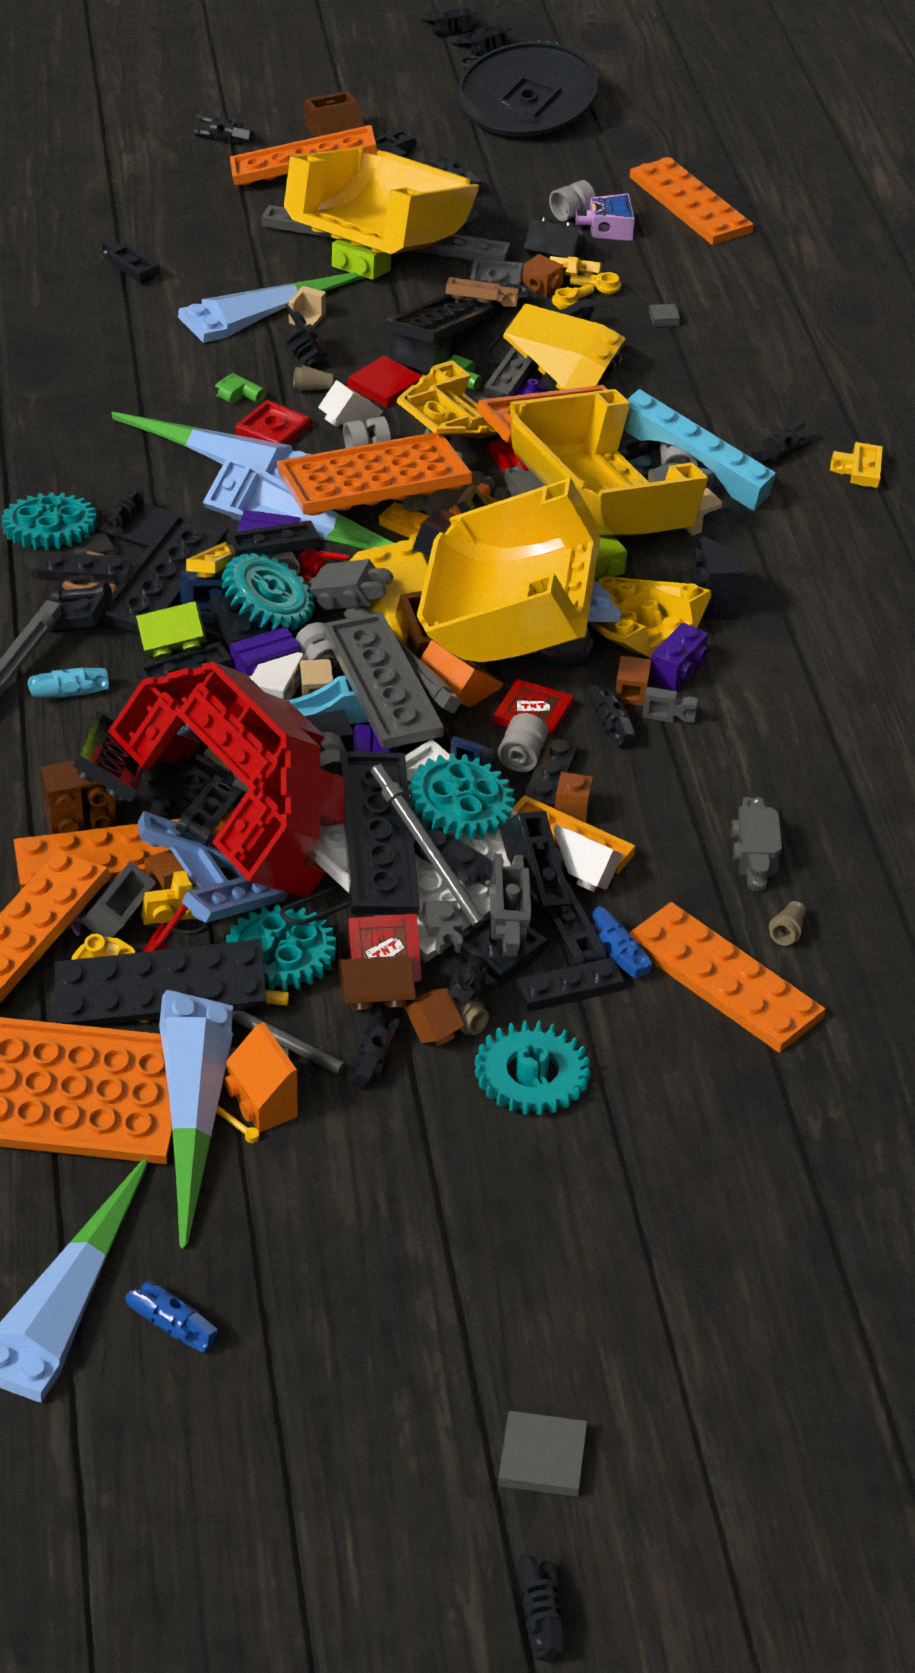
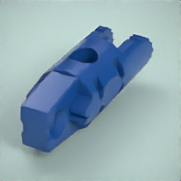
M602 906L595 908L592 919L596 923H593L592 926L601 940L606 953L613 957L615 963L634 979L650 974L653 964L640 944L606 908Z
M148 1280L140 1287L141 1291L134 1289L125 1296V1301L130 1308L176 1340L202 1353L213 1347L217 1336V1328L200 1315L197 1310L159 1285Z

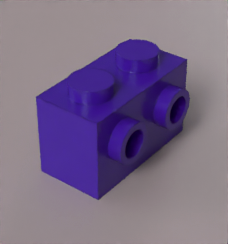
M682 622L652 653L649 682L667 690L677 691L707 659L709 654V647L707 646L709 633Z

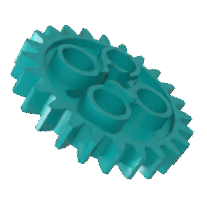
M50 492L48 496L38 493L36 498L28 495L26 501L17 499V504H9V509H4V515H2L3 534L7 535V539H13V544L22 542L23 548L33 545L34 550L40 546H44L45 550H49L51 546L61 549L63 544L72 547L73 541L82 543V538H90V533H94L95 527H97L95 508H92L91 503H85L84 498L76 500V495L65 497V493H61L59 496H54L53 492Z
M450 753L449 760H446L442 755H438L436 762L428 758L426 765L420 764L417 772L413 773L409 794L411 795L410 804L415 805L414 814L423 813L422 823L431 821L433 822L432 830L441 827L445 836L451 831L455 832V837L458 840L462 834H466L469 840L473 841L476 833L482 839H486L487 832L496 835L498 828L510 820L515 799L512 798L514 790L507 788L509 780H499L501 771H490V763L481 766L479 765V758L470 762L467 755L463 754L462 759L457 760L455 755Z
M278 904L275 905L274 911L270 912L267 908L261 907V914L259 915L250 911L249 920L240 917L238 919L239 926L232 925L231 934L226 935V943L261 939L265 983L268 985L269 990H274L276 986H281L283 992H287L288 985H293L297 990H300L301 982L304 981L309 985H313V976L324 978V970H331V961L336 959V937H333V928H327L326 919L315 920L304 925L290 924L281 918V909ZM303 907L298 912L290 909L285 912V915L292 919L304 920L317 915V913L314 912L307 916L306 908Z

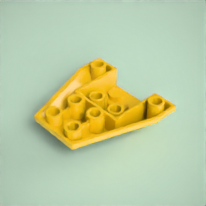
M612 576L603 577L598 580V584L611 594L610 599L612 603L621 610L620 621L588 623L609 640L631 652L651 658L652 653L682 622L695 628L698 627L711 598V590L699 587L696 584Z

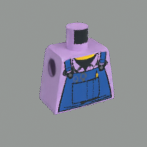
M629 194L592 197L589 210H576V225H590L592 237L616 240L633 239L634 215Z

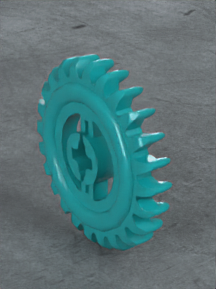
M251 553L250 555L241 554L240 557H234L231 562L227 563L222 574V588L225 589L229 586L225 597L228 598L231 595H235L231 606L233 607L237 603L243 604L239 615L250 610L251 617L249 622L260 616L262 620L261 628L270 620L272 623L271 631L276 630L280 623L283 625L282 628L287 627L288 629L291 625V631H295L298 626L302 628L310 620L315 608L313 603L314 597L310 593V587L304 584V578L297 576L296 570L288 569L286 563L280 564L278 559L274 557L271 560L264 554H261L260 557L256 553Z
M524 1020L521 1032H517L514 1029L513 1023H510L508 1036L503 1034L499 1027L496 1030V1041L492 1039L491 1035H487L486 1047L484 1044H481L478 1055L475 1057V1076L479 1079V1087L482 1090H486V1096L489 1099L497 1098L496 1104L503 1107L508 1104L509 1111L512 1112L522 1109L524 1115H529L531 1110H535L537 1115H543L544 1109H547L550 1113H555L558 1106L567 1108L570 1106V1100L576 1101L580 1098V1092L587 1089V1081L590 1079V1058L585 1057L586 1048L584 1046L576 1051L578 1048L577 1037H574L571 1042L567 1043V1029H564L560 1036L555 1037L554 1023L551 1024L550 1029L546 1033H543L540 1020L537 1022L534 1031L529 1030L527 1021ZM515 1058H517L516 1077L518 1082L514 1081L507 1071V1066ZM549 1060L557 1067L558 1071L557 1076L550 1083L547 1082Z

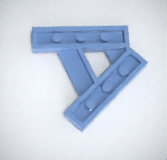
M143 811L138 821L140 839L154 847L162 846L171 849L183 869L187 870L189 878L197 889L187 891L182 903L192 911L193 916L208 923L286 900L288 892L249 882L212 843L216 836L211 835L204 846L196 841L197 837L188 832L183 834L175 829L178 824L177 822ZM220 867L232 870L237 879L228 881Z

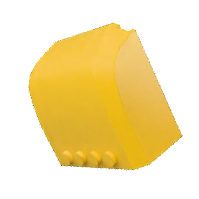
M364 147L290 156L284 208L291 219L311 226L313 231L329 232L333 238L349 239L353 245L369 246L371 251L376 253L396 254L422 249L455 234L469 216L479 188L478 184L470 185V180L466 177L385 151L378 150L377 155L363 152Z
M616 389L510 403L511 439L515 455L545 486L571 477L597 523L599 535H643L695 525L708 477L691 462L670 465L665 481L650 483L618 452L630 402Z
M571 477L453 516L449 519L451 526L445 534L439 532L433 541L417 612V618L431 639L447 652L461 659L486 662L531 654L585 637L600 537L597 523Z

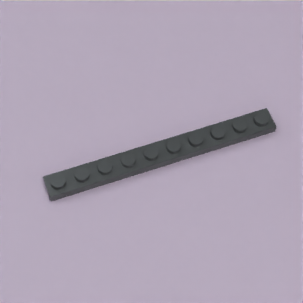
M268 205L262 216V226L270 227L273 230L282 229L294 231L298 234L308 233L323 238L331 237L329 232H316L311 229V226L292 220L284 207ZM453 234L431 246L414 251L418 253L439 254L442 257L464 258L467 261H474V259L506 261L510 253V243Z

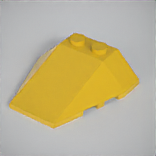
M526 303L503 335L525 358L530 356L539 365L538 370L543 375L548 373L557 382L556 387L559 390L597 386L617 352L620 353L626 343L625 337L602 324Z
M453 360L434 365L428 375H423L416 385L409 387L397 399L399 405L435 434L480 439L498 435L497 431L476 410L477 403L465 394L471 375Z
M413 539L358 551L350 559V561L370 559L376 568H385L393 573L392 582L384 585L387 589L385 596L381 597V599H374L371 606L364 607L371 614L383 612L394 635L406 647V642L395 617L400 595L423 590L430 556L413 548L415 542Z

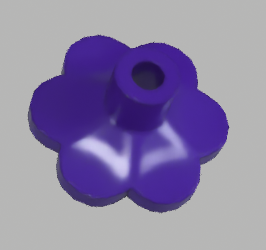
M529 379L528 383L517 389L516 395L546 392V387L538 385L537 379Z

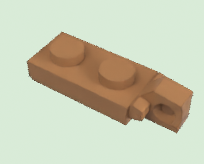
M448 278L446 294H451L452 298L466 299V297L477 298V301L483 303H491L492 300H496L504 307L517 305L519 293L517 288L503 287L495 283Z

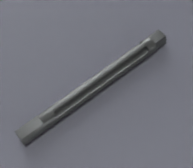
M47 600L1 657L0 693L61 617L62 611L59 603Z
M364 606L347 608L344 612V616L347 619L371 614ZM396 637L426 695L438 706L454 714L462 700Z

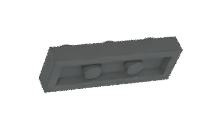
M512 347L484 386L483 394L502 396L505 393L508 396H513L536 362L530 356L525 358L518 350Z

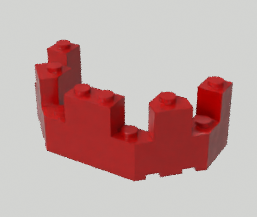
M215 662L202 664V667L196 669L185 668L167 673V676L160 678L150 677L142 679L108 730L111 736L141 767L151 770L157 760L173 765L191 751L196 752L201 743L183 726L186 723L249 788L212 843L249 882L305 898L309 897L326 873L308 856L320 839V825L331 826L345 823L344 777L320 769L319 745L325 736L289 701L264 692L247 674Z

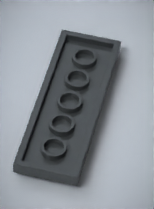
M383 612L324 623V634L382 749L443 737L444 727Z

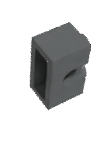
M130 861L102 893L103 895L80 922L95 934H100L103 937H113L143 901L144 893L149 892L156 884V881Z

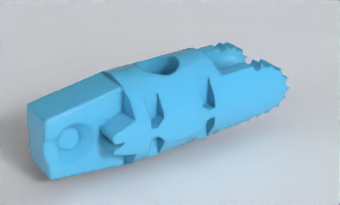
M81 667L53 670L51 673L32 675L27 683L31 695L36 698L80 696L109 689L108 673L105 668Z

